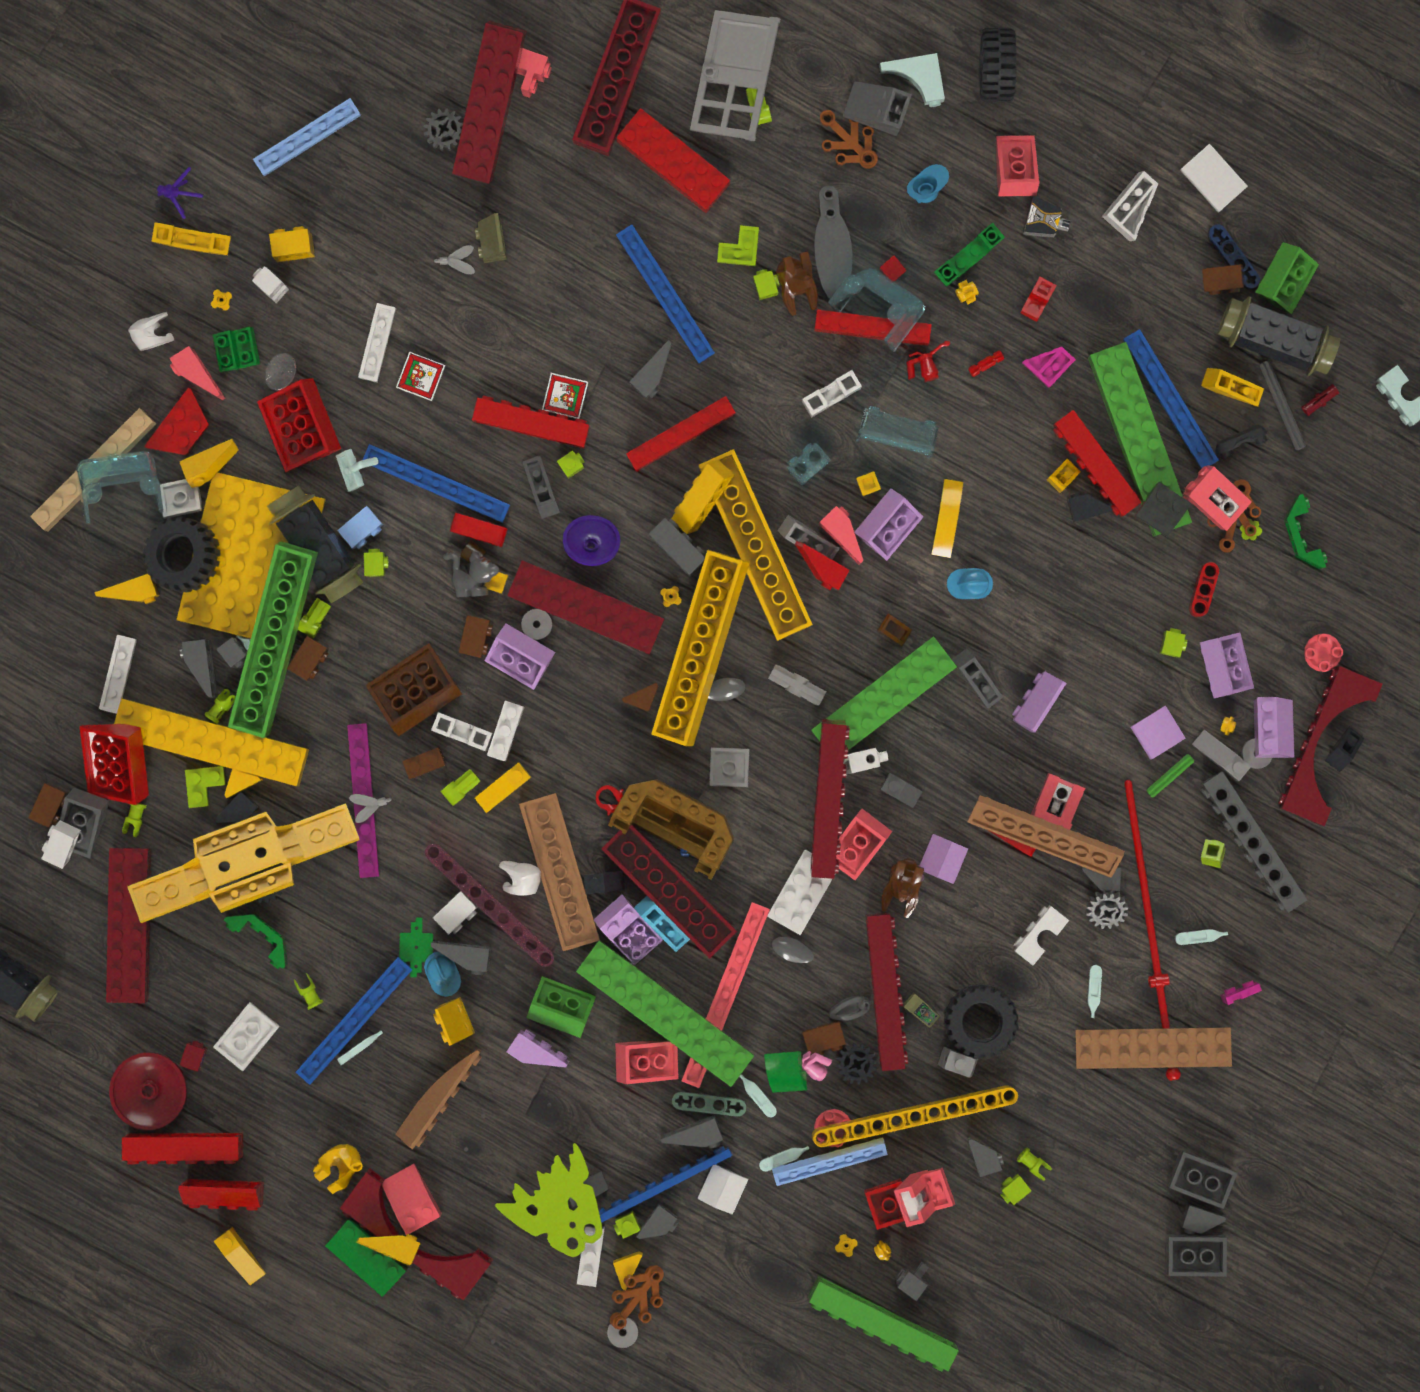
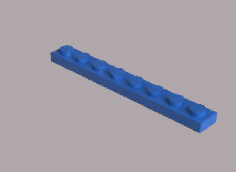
M633 225L616 234L697 362L700 364L714 355L715 352Z
M1139 329L1124 338L1123 342H1127L1131 355L1199 468L1202 469L1204 466L1207 467L1219 461L1141 330Z
M370 444L363 457V460L376 457L378 464L372 467L502 523L510 508V505Z
M397 957L296 1073L310 1085L413 969L401 958Z
M719 1147L713 1151V1155L709 1157L704 1155L698 1158L696 1164L692 1166L686 1164L679 1168L680 1172L674 1175L671 1172L663 1176V1181L657 1184L653 1181L645 1186V1190L641 1192L636 1190L628 1194L629 1198L626 1200L618 1199L611 1203L612 1207L606 1210L604 1207L598 1209L601 1223L731 1157L732 1152L729 1147Z

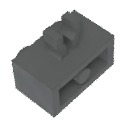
M921 1261L915 1272L907 1266L904 1270L901 1268L895 1276L897 1287L917 1301L928 1286L926 1280L922 1277L928 1270V1265Z

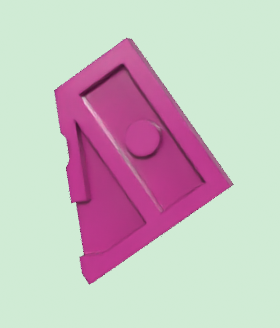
M1059 347L1036 357L1026 359L1022 364L1050 388L1076 359L1063 347Z
M1252 980L1243 983V987L1235 989V987L1224 990L1225 994L1220 995L1222 1002L1230 1005L1237 999H1244L1262 991L1260 984L1254 983Z

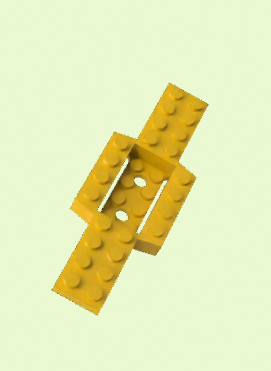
M346 804L296 823L278 827L267 812L193 839L194 859L180 867L127 887L141 923L209 897L222 913L293 886V865L360 839ZM258 848L266 849L267 853L263 858H258L255 855ZM221 862H228L230 864L228 871L222 872L219 870ZM279 863L284 864L215 891L216 887L240 879L242 877L266 869Z

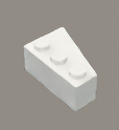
M1145 171L1138 172L1102 217L1126 239L1135 241L1158 183Z

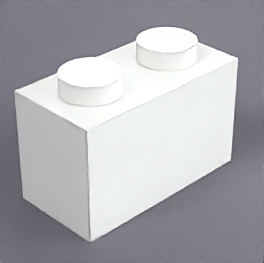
M61 820L56 826L52 825L48 832V836H50L49 841H46L42 848L44 852L42 860L63 869L71 858L81 830Z
M460 891L433 919L448 935L451 932L456 934L463 927L461 923L465 919L469 921L477 914L475 911L477 906Z

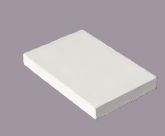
M1210 144L1181 168V172L1217 212H1220L1248 187Z
M249 1002L213 1048L240 1070L244 1071L280 1026Z

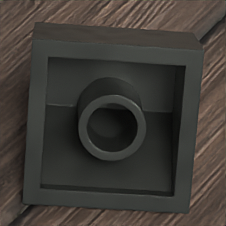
M1158 482L1135 516L1168 537L1191 503Z

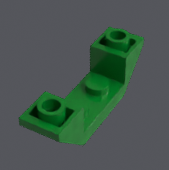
M994 223L990 224L965 248L934 271L935 275L947 287L987 255L1005 236Z
M1300 494L1296 496L1284 519L1295 557L1318 569L1325 568V563H1327L1325 552H1321V549L1308 553L1305 552L1307 545L1305 539H1301L1299 533L1301 526L1299 521L1295 520V516L1308 513L1310 504L1308 498Z
M247 914L225 917V926L232 932H240L250 922L252 929L258 933L260 931L266 935L265 939L272 945L277 944L276 948L268 956L271 959L270 963L277 969L280 967L284 969L287 966L285 938L258 915Z

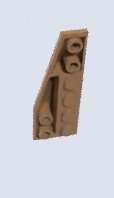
M479 1048L445 1072L428 1089L396 1132V1135L412 1150L415 1146L420 1147L427 1137L424 1134L425 1131H431L438 1121L435 1118L439 1112L443 1114L449 1105L446 1102L450 1096L454 1098L460 1088L457 1085L461 1080L463 1082L466 1081L471 1073L468 1071L471 1065L476 1066L482 1058L479 1055L481 1052Z

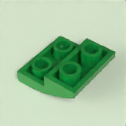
M253 327L213 334L220 372L260 365Z
M801 1051L764 1054L766 1073L772 1093L807 1090L806 1071H802Z

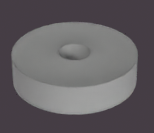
M532 609L523 616L521 627L525 635L534 640H540L547 637L551 632L552 620L547 612L540 609ZM535 621L540 622L539 628L533 626Z
M1255 738L1248 740L1243 745L1241 757L1252 766L1251 768H1264L1271 762L1272 758H1255Z
M627 1317L626 1326L623 1328L627 1332L625 1335H621L618 1329L609 1324L607 1335L614 1346L627 1348L636 1341L638 1326L630 1317Z

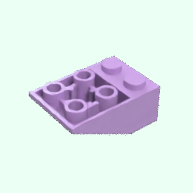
M623 895L619 896L594 919L599 929L633 965H636L663 941L641 918L632 904Z
M527 1029L525 1032L523 1030L519 1032L507 1050L508 1054L522 1063L566 1067L569 1063L566 1060L567 1056L560 1051L554 1052L550 1049L552 1047L544 1040L539 1042L535 1039L536 1035Z

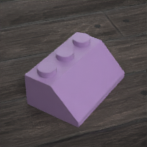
M890 489L854 533L887 561L921 521L923 516L903 496Z
M505 624L497 635L485 662L534 690L549 666L555 652L510 625Z
M1240 633L1200 642L1201 653L1204 657L1206 672L1214 698L1254 688Z
M1047 672L1037 674L1033 681L1035 686L1032 690H1027L1022 698L1025 700L1021 707L1018 705L1012 714L1015 716L1013 721L1030 732H1036L1066 685L1064 681Z
M1257 697L1254 700L1255 758H1294L1293 700L1279 697Z

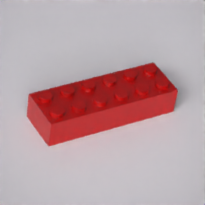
M641 108L617 136V142L705 213L709 211L730 185V179Z
M128 1133L122 1137V1161H127V1164H139L142 1161H147V1164H158L160 1161H166V1164H177L179 1161H185V1164H197L198 1161H205V1164H216V1161L224 1160V1164H235L236 1161L243 1157V1133Z

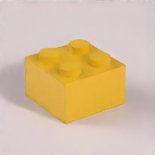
M303 226L294 227L293 231L285 232V229L274 230V233L269 234L272 257L276 262L315 257L312 234L308 229H304Z

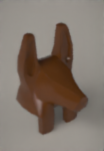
M807 251L799 253L800 261L791 256L782 258L776 270L782 287V299L791 316L796 315L794 296L805 293L811 310L817 308V288L812 278V264Z
M906 858L898 861L891 867L889 881L884 887L881 897L882 911H887L893 896L899 899L900 902L906 900L905 918H908L916 908L919 900V889L924 881V868L920 867L915 860Z

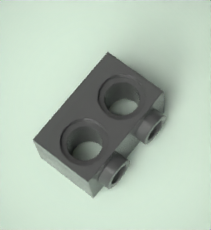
M230 638L217 648V651L230 668L241 669L244 667L247 651L238 639Z

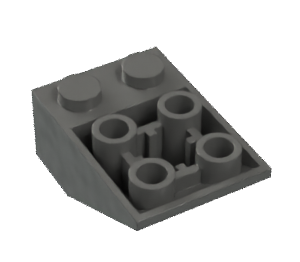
M854 81L842 117L897 136L912 94L892 87Z

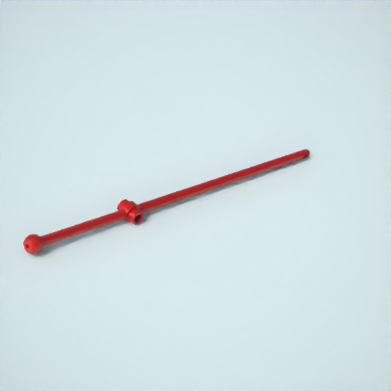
M1126 780L1124 783L1154 971L1153 976H1148V983L1150 988L1155 987L1157 991L1162 1028H1170L1164 986L1169 985L1170 981L1168 974L1161 973L1132 782ZM1168 1067L1166 1071L1167 1079H1179L1181 1076L1179 1068Z

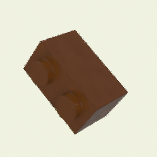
M1242 264L1202 269L1204 292L1209 291V295L1221 294V290L1228 289L1229 293L1240 292V288L1244 287Z
M467 615L458 653L478 658L487 655L489 644H486L487 636L491 637L493 625H490L491 621Z
M307 636L287 669L306 681H309L310 678L314 679L319 671L317 669L320 662L324 663L329 655L327 653L329 648Z
M440 747L402 761L409 779L446 766Z
M44 783L28 819L48 828H51L52 825L56 826L61 818L59 813L61 808H63L68 792L49 783Z
M839 1021L802 1031L807 1050L811 1054L818 1053L823 1055L824 1050L831 1049L832 1051L843 1049L842 1045L846 1044Z

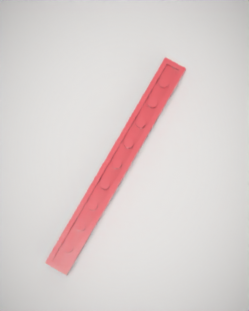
M753 902L706 1017L708 1021L720 1030L724 1027L770 910ZM690 1057L681 1081L699 1088L707 1069Z

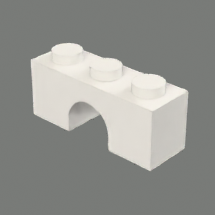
M265 266L263 269L259 268L253 274L254 279L252 281L275 303L289 290Z
M851 370L820 390L818 389L803 398L802 403L812 418L860 390L862 386L853 370Z
M508 701L504 702L487 756L507 761L512 741L524 710L523 706Z
M439 712L431 731L456 739L483 751H487L493 733Z
M1050 905L1047 908L1045 906L1038 913L1039 919L1035 923L1032 921L1026 928L1027 934L1023 938L1020 936L1014 943V951L1031 965H1034L1045 951L1038 945V934L1043 930H1050L1055 935H1058L1069 921Z
M586 1224L585 1233L589 1236L594 1235L596 1231L595 1226ZM602 1226L603 1231L600 1239L593 1244L585 1242V1250L581 1253L577 1284L596 1287L605 1226Z

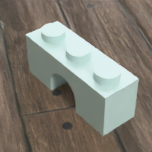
M1397 365L1378 378L1376 386L1382 394L1385 393L1389 398V405L1394 410L1397 409L1401 414L1399 416L1401 421L1410 427L1420 420V396L1413 401H1407L1401 396V387L1409 380Z

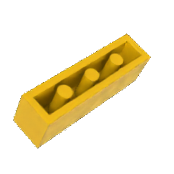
M720 460L707 462L702 467L700 476L694 479L692 488L684 494L682 503L675 508V514L671 519L686 534L697 531L734 474Z

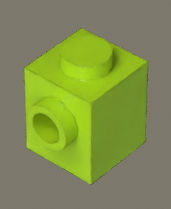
M767 269L757 271L756 275L753 276L759 300L777 296L778 290L776 286H780L777 275H773L772 271L768 272Z
M571 451L557 461L568 479L584 469L582 463L585 461L579 452L575 454Z
M368 549L369 553H364V576H385V568L389 567L388 556L385 557V553L380 552V549Z
M1170 628V631H1164L1159 654L1180 658L1182 650L1185 651L1187 646L1186 635L1181 634V630Z
M1206 839L1201 854L1202 864L1221 868L1226 851L1225 844L1218 840Z
M1019 1174L1013 1178L1008 1177L1001 1183L1003 1186L1000 1189L1003 1193L1000 1195L1007 1204L1011 1201L1015 1205L1031 1192V1189Z
M633 1210L615 1218L616 1224L613 1225L617 1235H621L623 1239L641 1231L640 1224Z

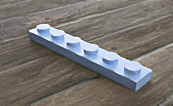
M349 98L253 160L263 176H266L360 117L361 114L351 98Z
M879 1138L787 1165H781L772 1168L776 1185L779 1186L888 1154L884 1139Z

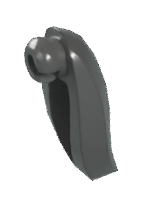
M736 678L716 680L712 683L708 699L716 701L734 699L744 692L745 683Z
M778 937L772 942L773 950L788 961L808 963L814 959V955L809 948L796 939Z
M864 996L848 997L832 1007L829 1011V1016L834 1020L856 1019L870 1009L871 1001Z

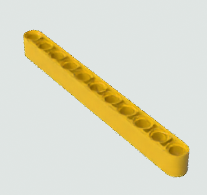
M1005 1085L816 1128L812 1132V1140L817 1146L826 1147L1014 1104L1018 1099V1093L1011 1086ZM1011 1090L1013 1093L1011 1099L1005 1100L1004 1093ZM987 1095L994 1096V1100L991 1104L985 1103V1098ZM969 1099H975V1106L972 1108H967L966 1106ZM951 1103H956L957 1105L954 1112H948V1105ZM931 1108H938V1113L936 1116H929V1110ZM914 1111L919 1112V1118L916 1121L910 1119V1115ZM894 1116H900L901 1118L900 1123L897 1125L891 1123ZM876 1120L882 1121V1126L879 1129H873V1122ZM857 1124L863 1125L861 1133H854V1127ZM839 1128L845 1131L841 1138L835 1137V1132ZM819 1133L826 1134V1138L822 1142L816 1140V1136Z

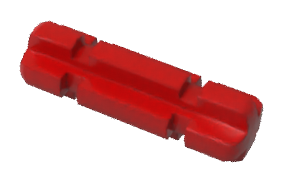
M1000 350L993 353V356L990 355L979 361L977 365L974 364L969 367V373L972 377L980 374V371L983 372L994 366L996 362L1002 361L1004 355Z

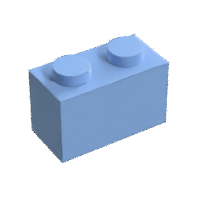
M366 506L337 531L353 549L356 547L360 549L367 543L366 539L370 535L374 537L382 530L380 527L383 524L371 509Z

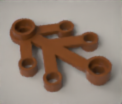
M831 110L823 111L820 115L821 124L827 127L830 126L845 142L825 140L822 143V150L825 152H830L831 150H854L858 155L846 156L843 153L837 154L835 158L836 164L842 166L845 163H860L863 168H873L878 161L877 154L872 150L873 128L866 126L862 130V135L865 138L863 149L858 144L859 122H852L848 119L851 124L850 136L835 121V114ZM829 116L831 121L825 122L824 117ZM866 129H869L872 133L871 135L867 136L865 135L864 131ZM825 143H830V144H831V148H830V149L824 148V144H825ZM842 156L845 161L842 163L838 162L837 158ZM870 156L872 161L868 163L864 158Z
M1242 479L1235 481L1233 485L1236 488L1244 486L1245 491L1242 493L1251 501V504L1248 506L1250 516L1258 518L1261 515V509L1254 504L1249 495L1251 492L1250 484ZM1253 509H1257L1259 511V514L1257 516H1254L1252 514ZM1243 512L1238 519L1245 529V534L1252 537L1256 534L1257 529L1254 525H1251ZM1208 518V519H1207V524H1208L1210 527H1216V525H1211V524H1210V522H1209L1210 519ZM1237 520L1226 531L1225 538H1222L1219 542V548L1224 553H1229L1234 549L1233 535ZM1252 527L1254 533L1248 534L1247 528ZM1225 541L1230 542L1231 546L1229 548L1224 547L1223 543Z
M657 1265L649 1266L645 1273L625 1276L624 1284L629 1288H633L638 1282L644 1283L641 1287L613 1292L612 1299L618 1304L622 1303L626 1298L632 1297L621 1313L616 1312L611 1315L610 1324L615 1329H623L626 1326L627 1317L638 1303L640 1308L639 1320L643 1323H648L651 1320V1314L648 1312L647 1291L650 1287L652 1291L650 1303L656 1308L662 1306L663 1299L659 1295V1282L664 1276L662 1268Z

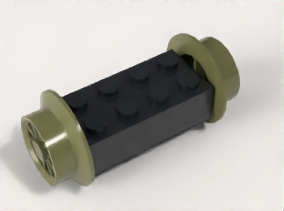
M1250 296L1243 302L1233 298L1230 299L1217 333L1228 338L1229 347L1237 345L1298 369L1307 370L1306 376H1310L1314 371L1323 374L1329 372L1341 339L1330 335L1328 325L1324 329H1320L1250 303Z
M298 485L267 506L273 515L269 524L271 525L281 519L276 525L289 544L318 552L311 577L317 587L320 588L315 594H325L330 603H333L363 583L357 574L361 564L352 567L355 563L313 500L299 507L313 498L315 494L305 495L300 485Z
M0 949V998L18 1010L15 1018L18 1019L26 1015L35 1022L51 1005L59 991L50 985V974L40 981L36 974L27 971L20 962L14 961L8 956L6 951Z

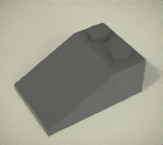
M210 640L182 642V647L179 648L180 657L184 658V662L206 695L210 698H217Z
M73 788L65 797L60 820L81 830L73 853L90 859L106 817L109 800Z
M433 941L431 943L432 948L466 970H471V974L483 975L484 972L489 970L491 947Z
M714 1114L661 1135L660 1140L662 1143L698 1147L709 1146L714 1148L721 1144L723 1135Z

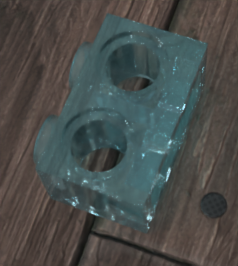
M817 443L814 445L808 444L802 450L803 454L799 458L794 456L788 462L787 470L801 486L831 462V459ZM812 452H817L820 455V460L813 462L810 460L809 455ZM802 464L805 466L806 472L801 475L797 474L795 467Z

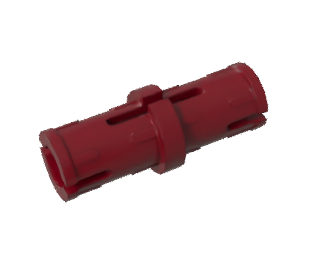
M1331 384L1320 394H1315L1314 398L1304 406H1301L1303 412L1310 416L1318 408L1326 406V403L1338 395L1339 391Z

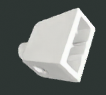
M876 748L850 753L843 762L847 766L846 774L880 767V762L888 761V754L886 750L877 751Z

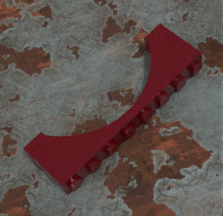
M1341 666L1332 669L1329 679L1331 682L1329 687L1326 686L1323 690L1322 697L1324 699L1322 704H1318L1315 710V721L1310 723L1307 733H1309L1308 738L1303 740L1300 747L1302 753L1299 758L1295 759L1293 775H1289L1285 784L1287 786L1286 792L1281 794L1278 804H1280L1279 809L1320 826H1325L1332 808L1327 807L1315 780L1314 754L1317 742L1328 723L1339 713L1364 701L1376 702L1383 685Z
M369 1168L340 1209L346 1217L355 1219L361 1228L371 1231L374 1237L401 1236L391 1223L384 1205L382 1183L385 1179ZM479 1248L475 1252L458 1256L434 1255L418 1249L412 1264L417 1265L423 1274L433 1277L439 1286L448 1288L454 1297L464 1300L490 1266L493 1259Z

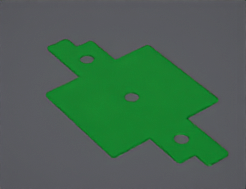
M418 917L416 922H411V933H400L399 958L404 962H410V967L413 969L410 972V977H417V973L422 972V962H425L428 956L433 953V948L431 947L433 933H422L423 918Z

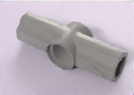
M778 665L774 666L768 678L786 688L785 690L798 697H803L817 706L820 705L826 691L813 685L806 678L796 673L793 674Z

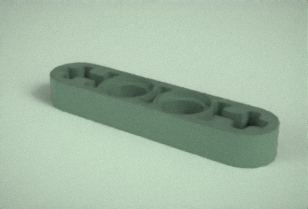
M677 1092L672 1098L673 1106L679 1110L729 1116H742L746 1112V1103L739 1098L690 1092ZM679 1095H682L684 1100H689V1096H693L691 1100L692 1107H687L689 1103H682V1106H679L675 1099H678ZM696 1098H703L705 1106L697 1108L694 1105ZM716 1100L724 1102L722 1110L714 1109L713 1103ZM727 1100L731 1101L730 1105H736L737 1102H740V1106H743V1109H740L737 1113L734 1108H729L730 1112H726Z

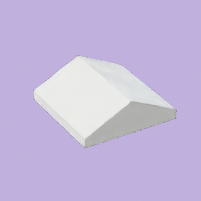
M186 479L159 485L164 519L202 511L199 487L191 488Z
M715 1164L711 1167L698 1199L714 1208L733 1214L748 1179Z

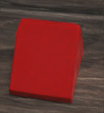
M895 255L879 269L891 283L906 272Z

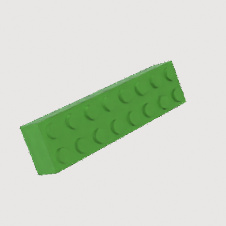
M932 637L826 719L845 720L846 726L850 728L849 740L845 739V745H847L849 750L957 666L935 637ZM822 722L811 730L819 742Z
M820 1276L817 1277L808 1295L812 1308L818 1311L824 1309L829 1313L830 1317L836 1320L842 1318L848 1326L855 1329L858 1326L863 1329V1333L871 1337L876 1335L881 1338V1342L889 1346L894 1344L898 1347L899 1351L905 1354L910 1352L915 1355L917 1360L923 1363L928 1361L933 1364V1368L941 1372L943 1370L949 1371L959 1351L955 1343Z

